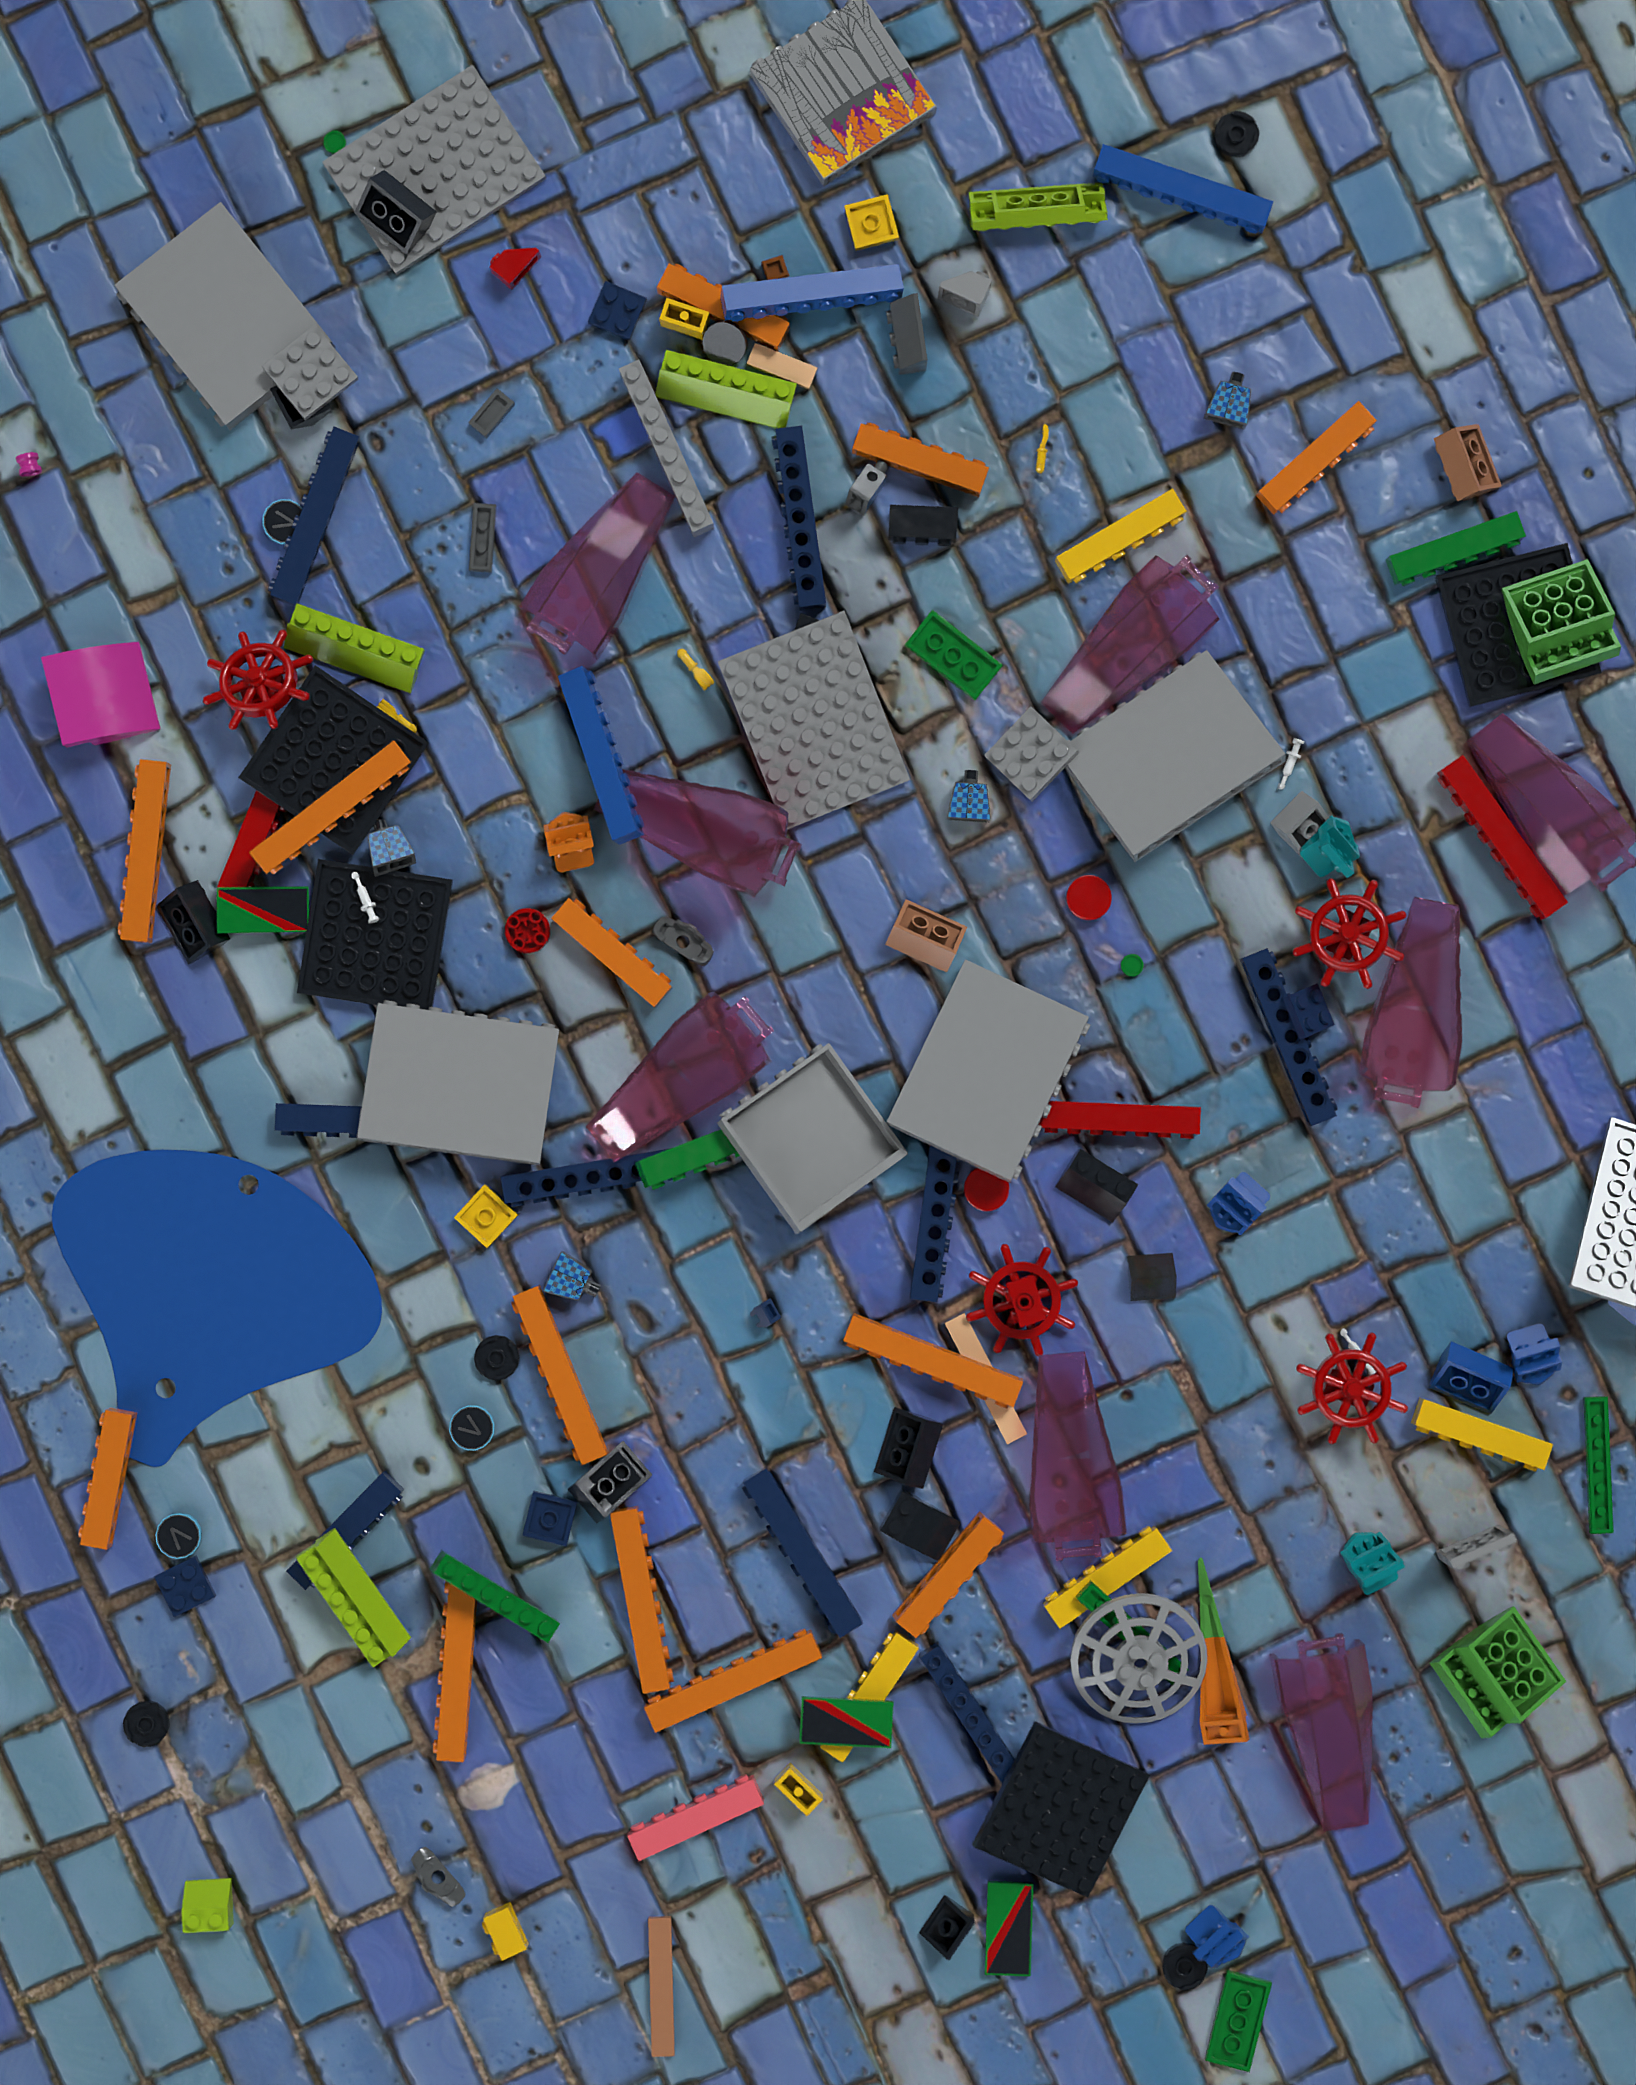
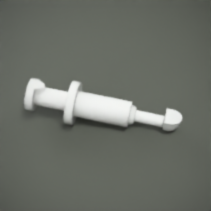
M1297 738L1293 739L1292 743L1294 745L1291 752H1286L1289 756L1283 769V779L1281 784H1278L1277 789L1282 790L1285 788V782L1287 777L1291 775L1297 758H1301V755H1298L1301 744H1304L1305 741Z
M353 872L352 879H355L357 882V892L363 904L361 910L367 911L369 924L375 923L379 920V917L375 915L373 910L376 904L371 902L366 887L361 884L359 874Z
M1343 1328L1340 1334L1348 1342V1348L1361 1350L1356 1342L1350 1340L1346 1334L1348 1332ZM1367 1363L1365 1366V1370L1368 1372L1367 1376L1376 1373Z

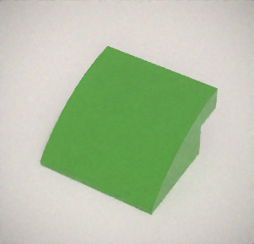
M1588 559L1502 588L1510 624L1533 684L1619 656L1621 645L1612 629L1615 612Z
M1514 1606L1484 1622L1430 1662V1665L1481 1738H1491L1506 1724L1521 1723L1567 1682Z

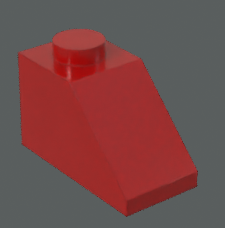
M537 248L507 249L501 254L497 253L492 258L489 267L499 280L513 290L541 258V254Z

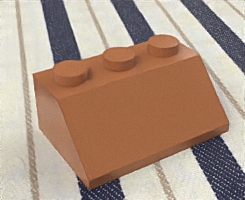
M1479 424L1455 427L1434 438L1436 451L1441 457L1444 472L1449 478L1452 486L1451 491L1457 501L1471 499L1502 487Z
M906 899L885 945L937 969L948 972L967 927Z

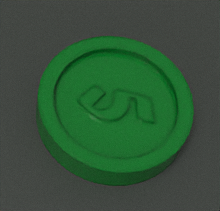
M330 131L325 135L323 143L329 153L335 154L346 147V139L341 132Z
M1136 954L1126 955L1121 961V970L1127 976H1137L1143 970V960Z

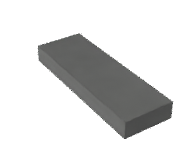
M473 503L469 571L492 573L496 504Z

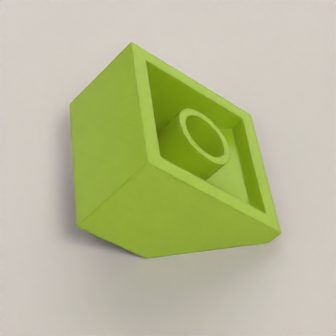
M232 1878L186 1880L182 1903L183 1933L229 1931L234 1924Z

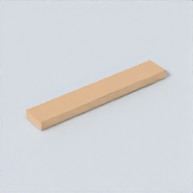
M965 1313L945 1322L961 1355L992 1367L970 1322L966 1320ZM988 1397L984 1400L1007 1445L1027 1435L1014 1407H1000L995 1404L996 1400Z

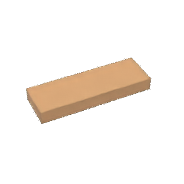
M757 343L754 344L747 361V366L785 381L797 383L798 386L808 390L818 370L815 366Z

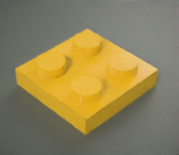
M888 194L844 205L855 251L899 240Z
M484 1184L454 1218L488 1248L518 1214Z

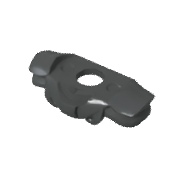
M669 917L660 918L654 925L652 933L661 942L690 961L705 966L711 960L714 952L713 948L705 941V937L700 934L694 925L678 919L674 921ZM680 936L687 937L689 939L688 947L679 948L676 944L677 938Z
M423 1847L412 1856V1864L417 1871L416 1874L421 1882V1887L426 1893L429 1892L451 1907L459 1904L464 1899L466 1893L460 1883L430 1849ZM436 1870H441L445 1874V1880L440 1884L432 1881V1874Z

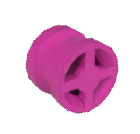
M29 452L16 456V462L20 465V476L29 477L42 472L41 466L38 465V453Z

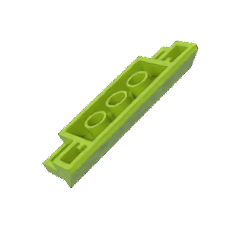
M1101 182L968 192L971 227L973 230L978 231L997 228L1007 230L1012 227L1031 228L1037 225L1055 226L1056 224L1064 223L1075 225L1079 222L1099 223L1108 219L1105 191Z
M666 350L662 367L659 371L656 398L778 429L787 427L797 383Z
M298 603L290 623H287V637L284 642L285 649L304 656L311 655L313 659L410 694L417 679L418 669L425 649Z
M335 1528L318 1538L315 1544L296 1555L297 1561L372 1667H375L390 1656L393 1657L411 1638L410 1634Z

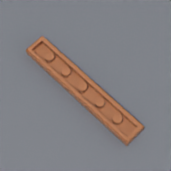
M671 1916L648 1917L652 2057L675 2056Z

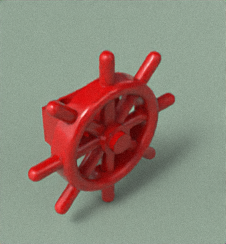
M285 630L278 632L272 644H250L247 634L242 631L238 634L242 648L235 651L225 663L215 659L207 661L208 667L221 671L219 676L220 690L205 696L203 703L209 705L224 699L229 707L235 711L228 724L229 729L236 730L243 716H266L269 726L275 729L278 727L275 712L284 707L292 697L303 701L309 699L310 696L307 692L296 689V669L312 663L313 657L305 655L292 661L288 654L281 649L287 637ZM265 657L259 667L255 658ZM274 659L280 661L283 664L281 666L277 665L270 668ZM245 662L248 664V671L240 669ZM234 676L242 679L240 681H237L236 684L232 685V680ZM240 692L242 700H237L233 695Z
M1330 878L1326 884L1332 899L1324 903L1316 913L1301 906L1295 908L1297 915L1312 921L1310 927L1311 942L1294 948L1292 953L1294 956H1300L1312 951L1315 952L1319 960L1327 966L1321 980L1323 987L1329 986L1335 972L1339 971L1344 973L1358 972L1363 987L1370 989L1372 981L1367 969L1374 965L1383 954L1397 961L1404 959L1402 952L1388 947L1387 944L1389 938L1388 925L1405 919L1406 912L1398 911L1387 916L1383 914L1381 909L1371 901L1378 887V883L1375 880L1369 882L1363 896H1340L1335 880ZM1344 906H1357V909L1353 913L1345 909ZM1336 909L1339 922L1336 923L1325 917ZM1365 911H1368L1375 920L1370 921L1364 918ZM1321 926L1334 931L1333 934L1320 939ZM1379 928L1378 941L1369 938L1371 931ZM1360 944L1373 949L1364 959L1361 954L1362 948L1359 947Z
M1002 1244L1000 1249L1006 1265L999 1268L990 1279L976 1271L969 1273L971 1280L985 1286L983 1295L984 1308L968 1313L966 1320L972 1322L987 1317L991 1324L1001 1332L993 1347L995 1353H1000L1008 1337L1015 1339H1030L1035 1355L1040 1357L1044 1351L1039 1335L1046 1332L1054 1322L1068 1329L1075 1327L1074 1321L1059 1314L1061 1307L1060 1292L1077 1287L1078 1281L1070 1279L1057 1284L1053 1276L1044 1269L1051 1254L1049 1247L1042 1249L1034 1264L1025 1261L1014 1262L1009 1245ZM1017 1271H1028L1031 1273L1019 1278ZM1009 1274L1011 1281L1005 1283L1006 1287L999 1284ZM1039 1276L1048 1287L1037 1290L1035 1283ZM994 1291L1005 1296L1006 1301L993 1305ZM1051 1296L1050 1309L1042 1305V1298ZM1013 1308L1005 1324L996 1315V1313ZM1042 1321L1041 1323L1035 1326L1034 1323ZM1018 1323L1020 1327L1026 1326L1027 1329H1015L1013 1327Z
M1329 1333L1325 1336V1340L1332 1354L1321 1362L1317 1370L1303 1364H1298L1296 1367L1297 1372L1313 1378L1312 1394L1314 1398L1313 1401L1298 1407L1297 1412L1299 1415H1304L1319 1409L1328 1420L1333 1422L1334 1424L1328 1437L1330 1444L1337 1442L1342 1426L1348 1428L1364 1426L1371 1443L1375 1444L1379 1441V1437L1373 1422L1385 1412L1387 1407L1401 1413L1408 1411L1406 1404L1391 1399L1392 1385L1390 1379L1391 1376L1406 1370L1407 1365L1405 1362H1399L1385 1368L1376 1357L1371 1355L1370 1353L1376 1340L1374 1333L1367 1335L1362 1351L1357 1349L1340 1350L1334 1335ZM1358 1359L1351 1376L1345 1360ZM1367 1363L1376 1372L1368 1377L1362 1375ZM1379 1381L1380 1394L1372 1392L1374 1384ZM1339 1400L1342 1403L1336 1414L1328 1404ZM1369 1400L1375 1402V1406L1367 1412L1366 1407ZM1350 1405L1355 1406L1359 1417H1346Z

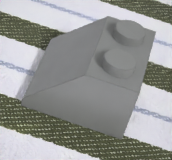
M980 271L964 273L942 281L939 286L938 299L978 317L989 295L992 280L989 279L988 275Z
M1301 791L1270 823L1278 835L1301 857L1300 848L1318 831V828L1329 817L1318 801Z

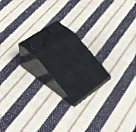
M622 1441L572 1484L568 1491L596 1523H599L646 1482L652 1474L627 1444Z
M901 1488L880 1526V1531L896 1541L938 1561L945 1552L961 1521Z

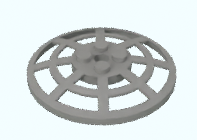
M1127 1594L1102 1604L1083 1621L1072 1643L1070 1655L1071 1671L1081 1696L1097 1712L1120 1722L1148 1723L1163 1719L1177 1712L1195 1695L1206 1673L1207 1647L1203 1633L1196 1620L1176 1602L1154 1594ZM1152 1604L1160 1606L1156 1619L1144 1617L1127 1619L1123 1606ZM1113 1610L1115 1611L1119 1623L1107 1630L1099 1641L1087 1635L1090 1628L1100 1618ZM1169 1610L1184 1619L1195 1635L1183 1641L1173 1628L1165 1624ZM1143 1625L1153 1628L1148 1637L1142 1635L1134 1636L1131 1627ZM1123 1631L1126 1640L1120 1643L1116 1649L1106 1645L1114 1635ZM1161 1631L1171 1636L1177 1645L1164 1650L1163 1646L1157 1641ZM1199 1643L1201 1651L1199 1675L1197 1678L1186 1676L1188 1667L1187 1650ZM1082 1644L1094 1649L1092 1659L1094 1675L1080 1678L1078 1667L1079 1652ZM1101 1654L1113 1658V1670L1100 1673ZM1181 1654L1180 1672L1176 1673L1168 1670V1659ZM1142 1658L1146 1660V1664L1143 1667H1136L1134 1665L1137 1659ZM1163 1678L1174 1682L1165 1693L1158 1696L1155 1686ZM1118 1679L1125 1687L1120 1696H1118L1104 1682ZM1098 1684L1102 1692L1115 1701L1111 1710L1107 1711L1095 1703L1084 1687ZM1181 1684L1192 1687L1191 1691L1180 1702L1164 1711L1161 1702L1172 1696ZM1133 1690H1146L1150 1700L1131 1701L1128 1699ZM1124 1706L1135 1708L1153 1706L1156 1713L1145 1717L1119 1715Z

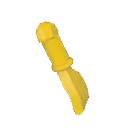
M1046 424L1043 425V437L1040 447L1037 449L1036 471L1038 473L1044 472L1046 453L1048 452L1045 449L1049 433L1048 425Z
M678 649V658L684 662L689 671L693 672L694 679L704 691L715 683L704 669L697 667L698 664L694 662L685 649Z
M382 699L378 706H376L412 732H417L416 726L406 720L402 714L398 715L396 709L386 700Z

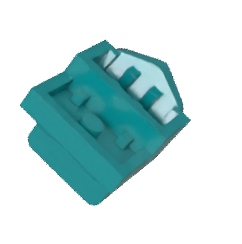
M1333 815L1329 816L1318 828V831L1300 848L1301 857L1319 877H1324L1334 870L1338 873L1342 872L1346 878L1355 874L1353 861L1360 857L1359 848L1354 841L1351 826L1345 820L1333 817Z
M1372 1532L1354 1533L1345 1544L1343 1551L1340 1552L1349 1571L1355 1576L1361 1590L1366 1595H1370L1395 1582L1398 1579L1397 1571L1405 1568L1403 1560L1394 1552L1390 1542L1381 1532L1376 1534Z

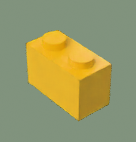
M666 298L659 320L662 327L703 340L704 333L710 322V313Z
M791 1763L774 1779V1785L806 1816L823 1800V1794Z
M511 1902L485 1913L482 1926L487 1935L490 1934L493 1940L491 1946L496 1956L499 1955L501 1960H505L527 1950L529 1942Z

